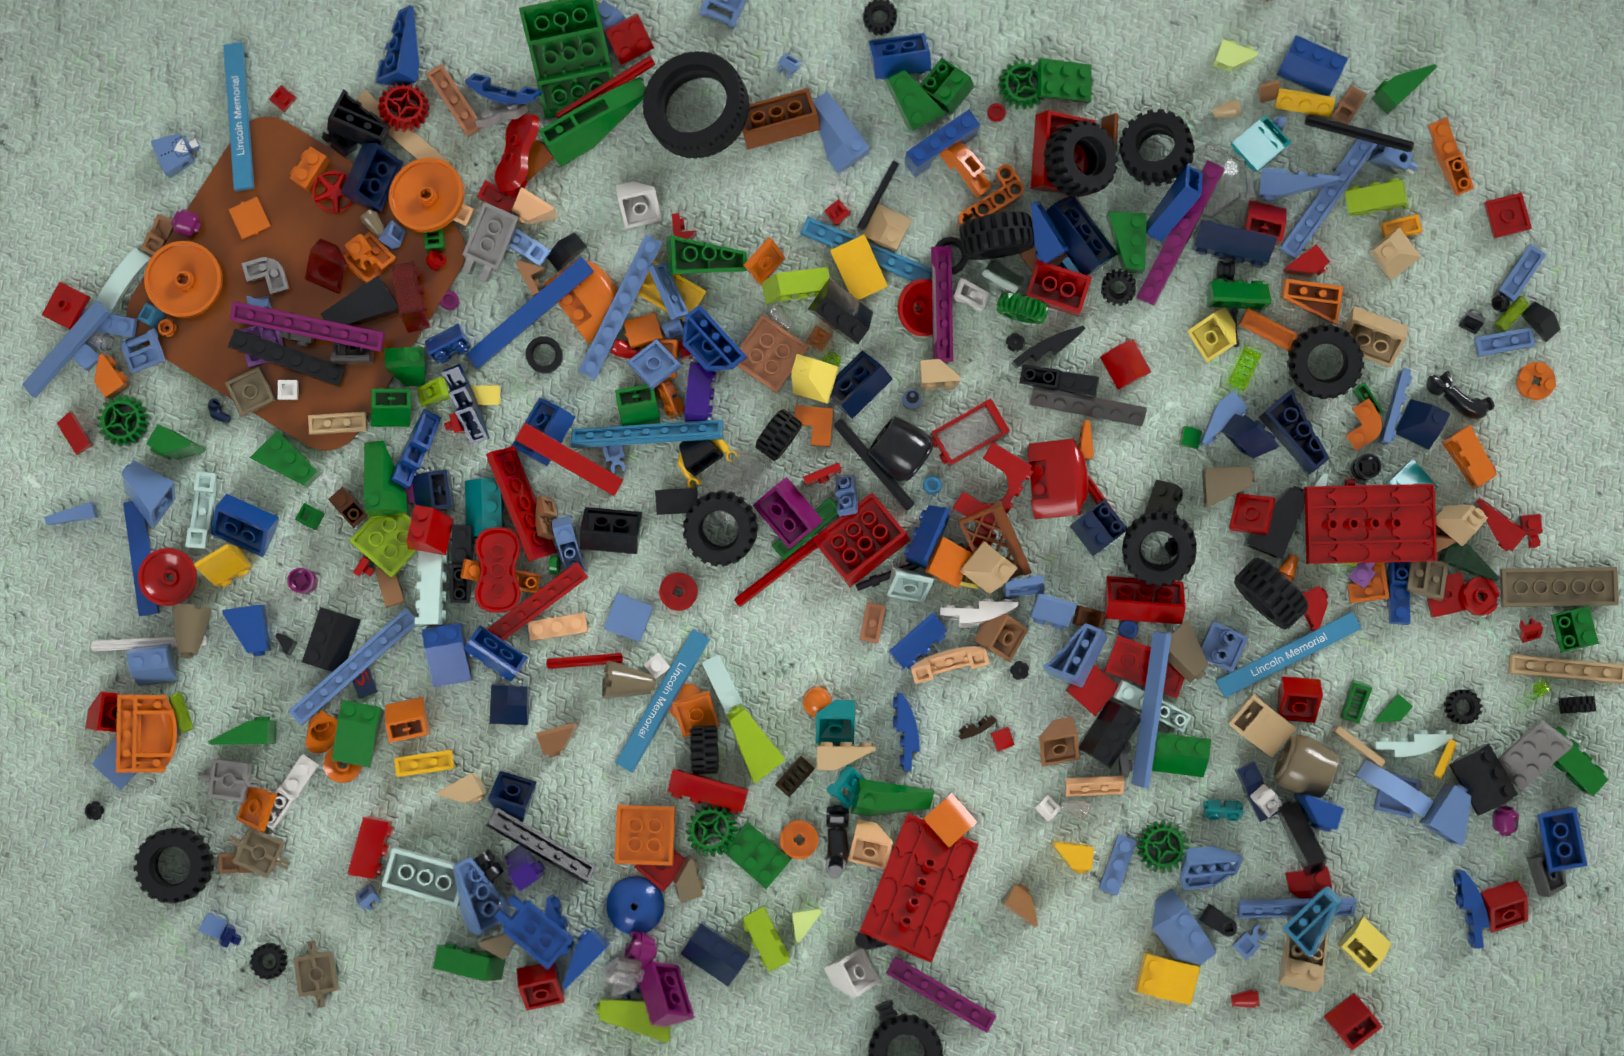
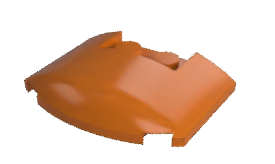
M585 260L594 270V273L559 301L558 304L587 343L590 344L593 342L618 289L612 279L599 266ZM572 262V263H571L570 265H568L566 268H564L563 270H561L559 273H557V274H556L555 276H553L551 279H549L548 281H546V282L544 283V285L547 286L550 282H552L556 277H558L562 272H564V271H565L569 266H571L574 262Z
M117 695L116 773L165 772L167 769L166 766L171 761L176 747L177 723L174 710L166 695Z

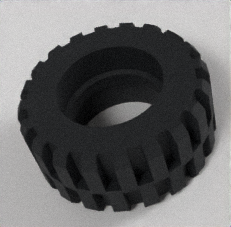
M1153 109L1147 110V114L1142 115L1140 113L1136 115L1137 119L1135 121L1131 119L1128 122L1129 127H1124L1122 131L1123 137H1120L1119 141L1120 155L1128 173L1134 176L1138 182L1143 181L1148 186L1151 183H1154L1155 186H1161L1163 182H1166L1168 185L1172 183V179H1177L1188 163H1192L1193 153L1195 152L1194 141L1187 123H1184L1180 116L1176 117L1174 112L1168 111L1165 113L1164 109H1158L1157 112H1153ZM1163 134L1174 140L1175 145L1172 152L1162 160L1148 161L1140 156L1141 145L1153 135Z
M1086 120L1062 126L1050 135V139L1046 142L1045 147L1047 149L1044 150L1043 155L1045 157L1044 167L1048 171L1046 174L1048 178H1051L1053 186H1058V190L1061 193H1066L1067 196L1082 197L1105 189L1112 182L1113 174L1117 170L1118 156L1115 153L1117 149L1112 143V137L1108 136L1107 131L1104 128H1100L1099 124ZM1076 143L1083 148L1087 156L1088 167L1085 174L1077 168L1074 161L1073 153Z
M1014 211L988 214L967 220L959 228L962 252L969 260L1013 256L1032 249L1035 244L1032 218L1025 212Z
M1325 324L1317 327L1312 326L1306 332H1301L1298 335V339L1294 340L1291 344L1293 346L1288 352L1289 361H1287L1290 377L1297 387L1312 397L1320 399L1338 398V395H1345L1351 387L1354 388L1357 385L1355 382L1362 376L1361 369L1364 368L1362 357H1364V354L1360 349L1361 345L1352 334L1342 328ZM1321 344H1332L1343 355V366L1340 372L1335 377L1327 380L1314 377L1309 371L1307 364L1311 351Z
M724 490L712 491L701 496L690 507L683 521V538L686 539V546L688 549L691 548L693 551L692 555L695 558L698 556L701 558V562L705 564L709 562L711 566L722 565L723 567L728 566L730 563L738 562L748 554L756 541L758 524L756 523V513L752 511L753 507L750 503L747 504L742 496L738 497L731 491L729 493H726ZM724 511L736 520L738 535L729 545H716L705 536L703 522L710 513Z
M1154 510L1149 514L1144 513L1140 515V518L1132 522L1125 533L1122 545L1124 563L1127 564L1128 571L1131 574L1133 573L1138 581L1143 580L1147 585L1152 583L1156 584V587H1162V584L1169 586L1173 585V582L1176 580L1179 582L1185 574L1188 575L1196 560L1197 543L1194 531L1188 526V522L1185 519H1180L1179 515L1175 513L1170 514L1166 510H1163V512ZM1153 532L1168 533L1177 542V555L1174 560L1167 564L1156 565L1150 563L1142 555V541L1148 534Z
M1252 559L1235 577L1234 584L1244 598L1261 615L1281 629H1289L1308 610V601L1301 594V591L1276 567H1273L1272 564L1264 559Z
M180 827L155 832L154 835L148 836L145 839L146 842L139 846L140 852L135 854L134 858L137 861V865H133V871H137L138 874L135 880L142 884L140 889L143 892L147 891L149 893L148 897L151 899L156 898L158 902H169V904L182 902L197 896L199 892L206 888L205 884L210 882L212 877L210 872L214 870V865H211V860L214 859L213 854H209V844H205L203 842L204 838L201 835H196L195 831L185 830ZM169 847L182 849L190 862L188 876L184 881L177 884L164 880L158 869L159 857Z
M900 1014L899 1016L882 1021L880 1026L874 1030L873 1036L869 1041L868 1056H887L890 1042L895 1037L903 1034L912 1035L920 1040L924 1047V1056H944L942 1042L935 1028L927 1020L921 1019L914 1014Z

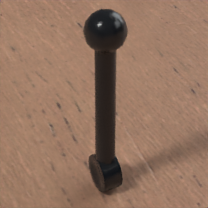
M1236 308L1231 309V315L1233 316V320L1235 322L1237 343L1233 347H1238L1240 345L1237 336L1238 309Z

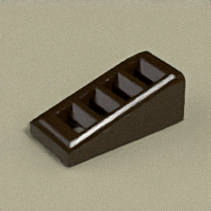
M800 756L775 785L790 797L815 768ZM799 763L808 769L806 773L798 766ZM794 769L803 775L801 779L793 772ZM789 774L798 781L796 785L787 777ZM784 780L793 787L791 790L782 783Z

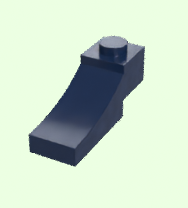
M1251 761L1235 769V772L1258 821L1262 822L1268 819V817L1250 796L1264 782L1256 763Z

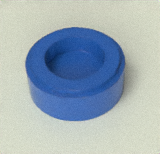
M1124 620L1119 624L1118 632L1120 636L1131 639L1137 635L1138 626L1134 621Z

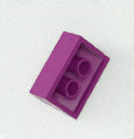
M787 477L753 504V507L789 549L823 522L822 518Z
M651 961L636 972L651 1025L667 1027L695 1018L679 965Z

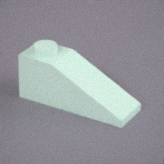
M718 654L702 662L726 714L735 705L742 704L745 706L720 655Z

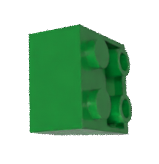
M943 58L938 61L919 85L942 110L950 115L954 113L975 87L968 74Z
M640 385L615 390L622 426L661 423L655 388L651 390L647 385Z
M410 388L370 389L371 427H410Z
M1589 606L1551 615L1560 653L1599 644Z

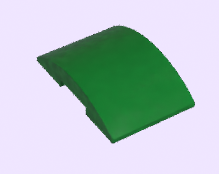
M552 0L519 7L538 90H542L540 98L545 118L556 116L557 112L614 78L596 0Z

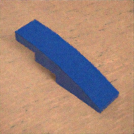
M426 409L422 411L390 479L391 481L406 489L411 486L416 470L420 468L425 453L430 449L441 417Z

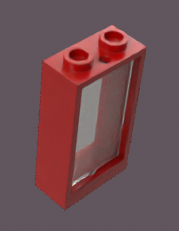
M990 398L935 429L930 435L932 436L934 448L938 447L941 452L939 454L941 461L944 465L948 464L950 467L1009 434L1010 430Z

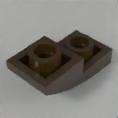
M985 715L978 722L980 725L978 728L973 723L970 725L966 723L959 730L961 734L958 737L966 739L980 734L991 727L997 720L992 715L989 717Z

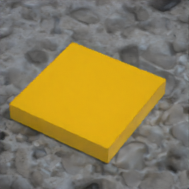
M1449 739L1435 770V779L1442 780L1457 747L1456 741Z

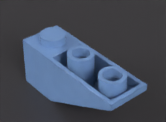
M1234 390L1215 405L1199 443L1200 446L1205 443L1209 445L1216 440L1215 435L1223 430L1234 414L1242 417L1246 415L1244 411L1248 407Z
M571 515L552 520V529L565 570L577 561L586 572Z

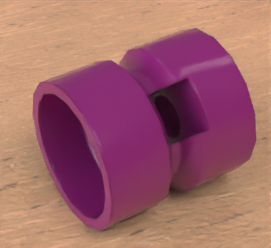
M296 568L289 573L287 583L292 591L309 594L316 589L318 579L313 571L305 568Z

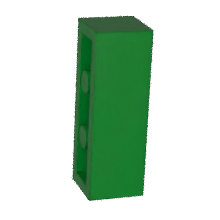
M1365 382L1352 389L1360 403L1370 398L1379 414L1384 413Z

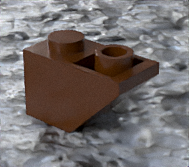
M341 487L328 499L353 528L368 516L361 504L344 487Z

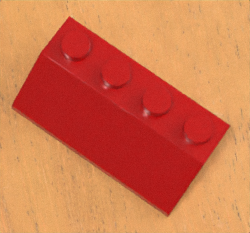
M1107 576L1104 605L1105 619L1182 624L1186 609L1183 582L1174 581L1173 585L1162 584V587H1156V584L1151 583V585H1147L1145 581H1138L1136 578Z
M676 768L672 770L668 792H671L672 797L682 799L683 796L690 798V802L701 804V801L709 803L708 806L712 805V808L718 805L727 808V812L738 815V812H743L749 791L747 788L694 775L693 773Z

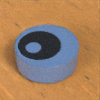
M916 390L906 391L902 398L903 405L911 410L918 408L922 400L920 393Z

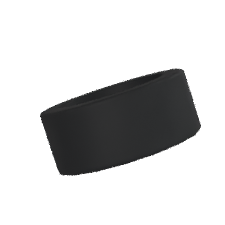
M955 237L943 238L937 242L935 247L954 245L961 251V261L956 266H952V274H957L963 270L968 261L963 255L961 240Z
M539 336L528 344L526 360L536 372L542 374L551 373L561 365L563 351L553 338ZM541 344L551 345L555 350V359L548 366L538 365L533 358L535 348Z

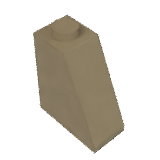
M1251 466L1204 468L1202 470L1204 508H1208L1252 486V482H1255V473L1251 470Z
M1187 620L1171 635L1168 662L1191 683L1194 679L1199 681L1206 674L1204 669L1208 666V663L1191 623Z

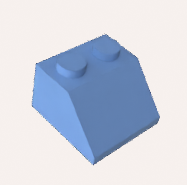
M1039 593L1035 595L1030 618H1034L1033 622L1044 625L1045 622L1052 624L1053 628L1063 630V627H1069L1077 604Z
M171 643L132 648L126 653L130 673L138 686L177 681Z

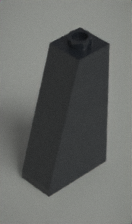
M376 276L320 314L323 320L357 326L398 313L402 309L382 279Z
M1297 486L1287 488L1274 505L1268 535L1251 533L1244 542V545L1274 558L1282 559L1305 504L1304 489Z
M1291 801L1283 803L1282 807L1278 809V816L1305 876L1323 871L1327 857L1298 802L1291 803Z

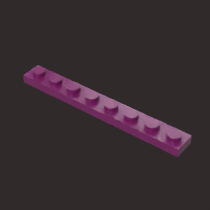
M1207 160L1201 171L1203 173L1201 197L1169 233L1137 298L1155 306L1225 171L1224 167Z
M233 301L231 321L379 352L382 351L385 332Z

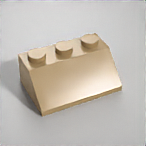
M1354 306L1346 321L1344 330L1352 334L1361 345L1360 349L1364 354L1363 358L1392 367L1407 339L1408 326Z

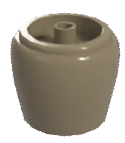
M1303 734L1290 736L1277 760L1274 769V779H1276L1278 785L1287 790L1322 798L1329 789L1337 771L1339 755L1309 736Z

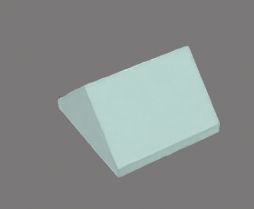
M892 567L886 596L924 603L934 578L928 573Z

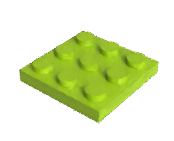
M406 513L370 517L349 540L353 546L392 579L418 551L408 549L406 539L411 518Z

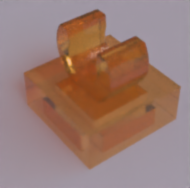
M816 325L806 343L823 352L832 335Z

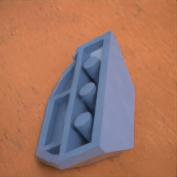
M1216 846L1188 848L1184 854L1180 870L1182 888L1184 890L1210 888L1223 882L1230 875L1234 876L1237 874L1243 857Z
M1172 889L1155 900L1152 928L1175 961L1201 965L1217 954L1206 934Z

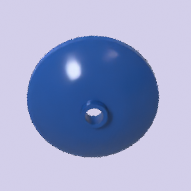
M626 877L617 882L610 890L606 901L607 915L611 923L621 932L630 934L632 931L647 933L659 923L663 916L664 898L662 892L645 877ZM632 903H636L638 905L637 910L631 909Z

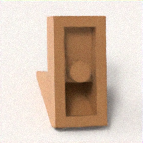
M518 260L515 263L534 297L542 287L538 280H533V278L545 273L546 270L543 267Z

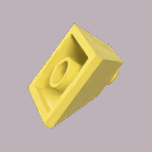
M1225 307L1214 312L1187 331L1207 363L1237 344L1235 322Z
M797 354L791 372L793 394L828 404L839 367Z

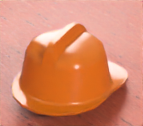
M323 710L313 715L308 721L307 749L317 754L328 751L335 742L338 720Z

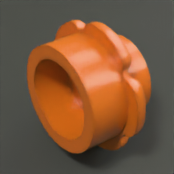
M169 318L161 320L158 324V332L161 336L171 337L177 330V325Z

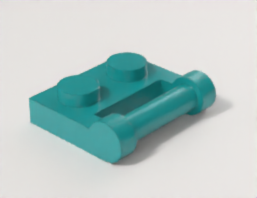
M847 764L840 772L835 783L827 787V793L832 797H836L843 807L849 808L853 804L858 779L865 778ZM843 787L849 791L848 795H844L841 792Z

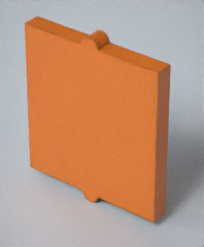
M536 138L528 156V173L526 177L529 180L554 159L545 148V145L541 144Z
M254 197L246 202L242 201L241 204L229 209L242 240L255 234L259 235V232L271 227L258 197Z
M655 313L626 320L623 323L626 331L625 337L628 338L630 348L652 343L656 339L658 341L663 340L660 331L661 324L658 323Z

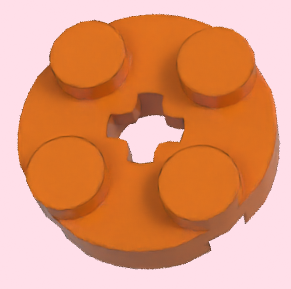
M1532 362L1519 370L1515 384L1518 392L1523 397L1537 401L1548 397L1556 387V378L1552 369L1544 362ZM1533 376L1539 378V386L1531 383Z
M804 820L790 822L784 827L780 835L781 848L794 859L809 857L814 853L819 842L818 833L813 825ZM797 834H801V837L805 838L801 845H797V842L793 840L797 837Z

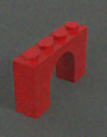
M992 442L983 459L999 468L1007 477L1008 490L1001 499V502L1008 514L1013 506L1011 500L1014 495L1016 497L1019 496L1024 488L1021 486L1024 479L1028 481L1033 473V470H1031L1032 465ZM962 491L953 509L967 517L993 506L994 503L981 502ZM993 512L986 514L982 521L992 524L995 518ZM981 524V526L990 530V527Z

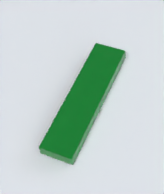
M831 497L815 509L823 522L791 549L781 539L772 545L783 560L788 558L838 516L837 504Z

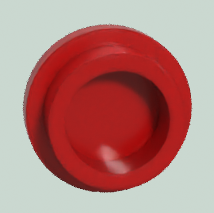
M994 103L989 106L987 116L992 122H1001L1006 116V110L1003 105Z

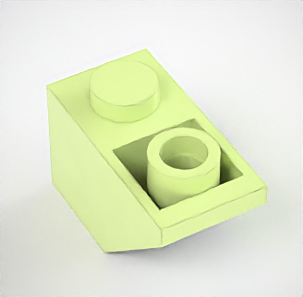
M1222 40L1212 66L1231 72L1253 62L1259 52L1254 51V48L1250 46L1242 47L1237 45L1233 40Z

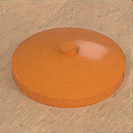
M421 158L410 162L397 173L389 190V204L394 216L402 225L416 232H433L450 224L459 214L465 197L464 184L458 172L450 164L437 158Z
M190 241L172 242L160 248L149 260L144 274L145 290L151 302L162 312L178 318L194 317L207 311L218 299L223 283L222 270L216 257L205 247Z

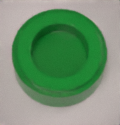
M552 555L549 559V573L558 575L560 572V556Z

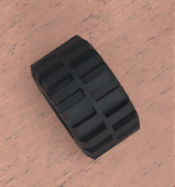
M784 409L778 411L757 439L755 448L773 461L779 459L800 431L802 422Z
M715 725L691 726L690 750L693 774H717L719 771L717 727Z

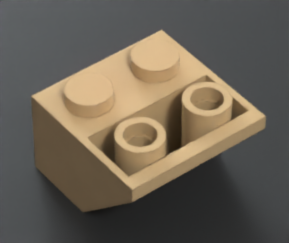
M940 359L920 360V388H925V391H935L937 387H944V390L955 389V386L959 385L961 381L960 376Z

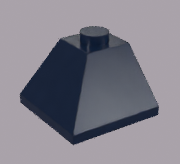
M1410 399L1397 425L1396 435L1429 450L1442 432L1450 413L1435 405Z
M491 685L489 724L528 725L530 687Z
M499 771L488 801L495 809L499 808L519 821L524 822L537 782Z

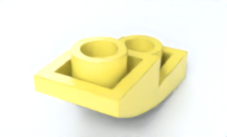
M471 385L478 405L501 404L500 385Z

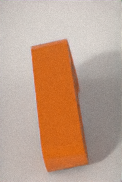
M1001 165L997 170L996 180L1001 187L1000 189L960 213L958 218L959 227L963 223L964 217L966 219L970 217L974 219L998 213L1022 197L1024 192L1023 183L1010 165ZM1006 171L1010 177L1004 179L1000 176V173ZM1016 187L1020 193L1014 195L1011 193L1010 188ZM1001 197L1004 203L996 204L994 198ZM981 206L985 207L988 212L980 214L978 208Z

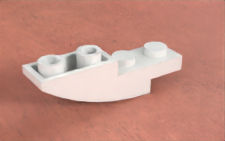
M983 599V601H979L978 609H975L974 606L955 608L953 605H945L944 608H940V620H959V628L982 626L983 623L1002 614L1011 615L1017 611L1018 602H1013L1011 599H1003L1002 602H994V599Z
M304 754L300 756L281 787L275 792L277 796L267 826L272 830L278 826L295 804L319 766Z

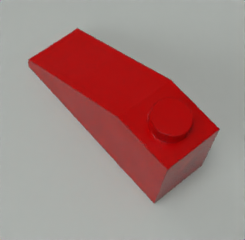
M1479 498L1476 502L1488 517L1486 521L1496 540L1499 541L1498 545L1505 551L1510 549L1513 552L1528 531L1485 500Z

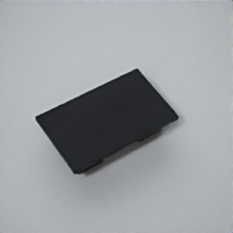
M697 488L655 490L657 515L687 513L690 507L698 500Z

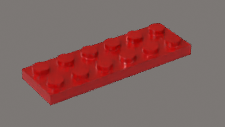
M515 446L487 453L488 463L493 471L496 483L500 488L503 500L506 503L529 562L557 553L552 539H546L537 535V500Z

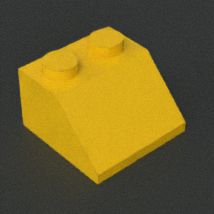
M1051 841L1052 847L1067 866L1072 868V871L1086 874L1087 870L1092 871L1093 846Z

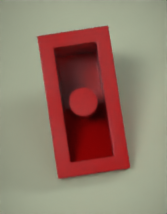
M1315 244L1286 266L1283 272L1309 277L1317 273L1319 276L1328 269L1326 265L1330 261L1318 245Z
M1320 586L1301 593L1306 598V601H1308V610L1304 613V616L1312 631L1320 628L1328 605V595L1325 589H1321Z

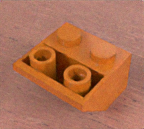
M424 697L385 705V725L389 743L431 735Z

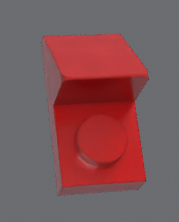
M679 213L672 214L674 236L693 240L697 235L696 230L682 232L681 230H685L684 218L680 219Z

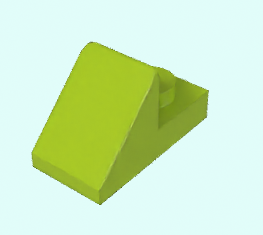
M438 377L417 388L421 407L450 399L444 377Z

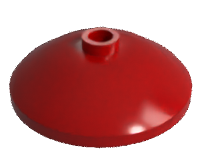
M917 279L910 282L904 287L898 299L897 311L900 322L909 333L916 336H930L933 334L932 280Z
M173 548L158 549L150 553L141 563L138 571L139 587L145 597L155 604L162 606L177 605L185 601L193 593L197 584V569L192 559L184 552ZM169 574H172L174 577L172 581L167 579Z

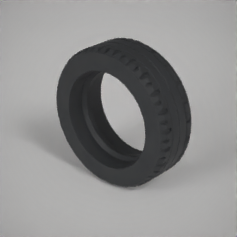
M692 51L671 58L655 71L645 88L643 114L653 135L669 152L677 156L680 155L681 157L693 159L710 157L728 148L742 133L741 131L744 129L749 116V95L739 74L727 60L710 52ZM699 78H710L720 82L726 91L727 101L722 114L713 124L696 132H680L669 124L666 117L667 105L671 96L680 86Z

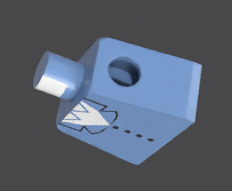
M182 134L150 141L164 174L169 178L193 164L195 159L192 152L201 148L197 138L186 141Z
M1379 144L1374 148L1368 160L1370 163L1395 174L1403 171L1413 174L1418 167L1417 163L1411 161L1413 157L1412 151L1405 152Z

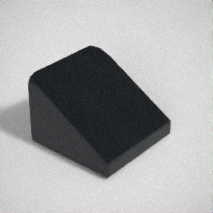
M276 633L275 636L286 655H291L297 645V641L282 633Z

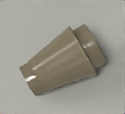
M370 209L360 217L361 223L379 238L385 228L377 212Z

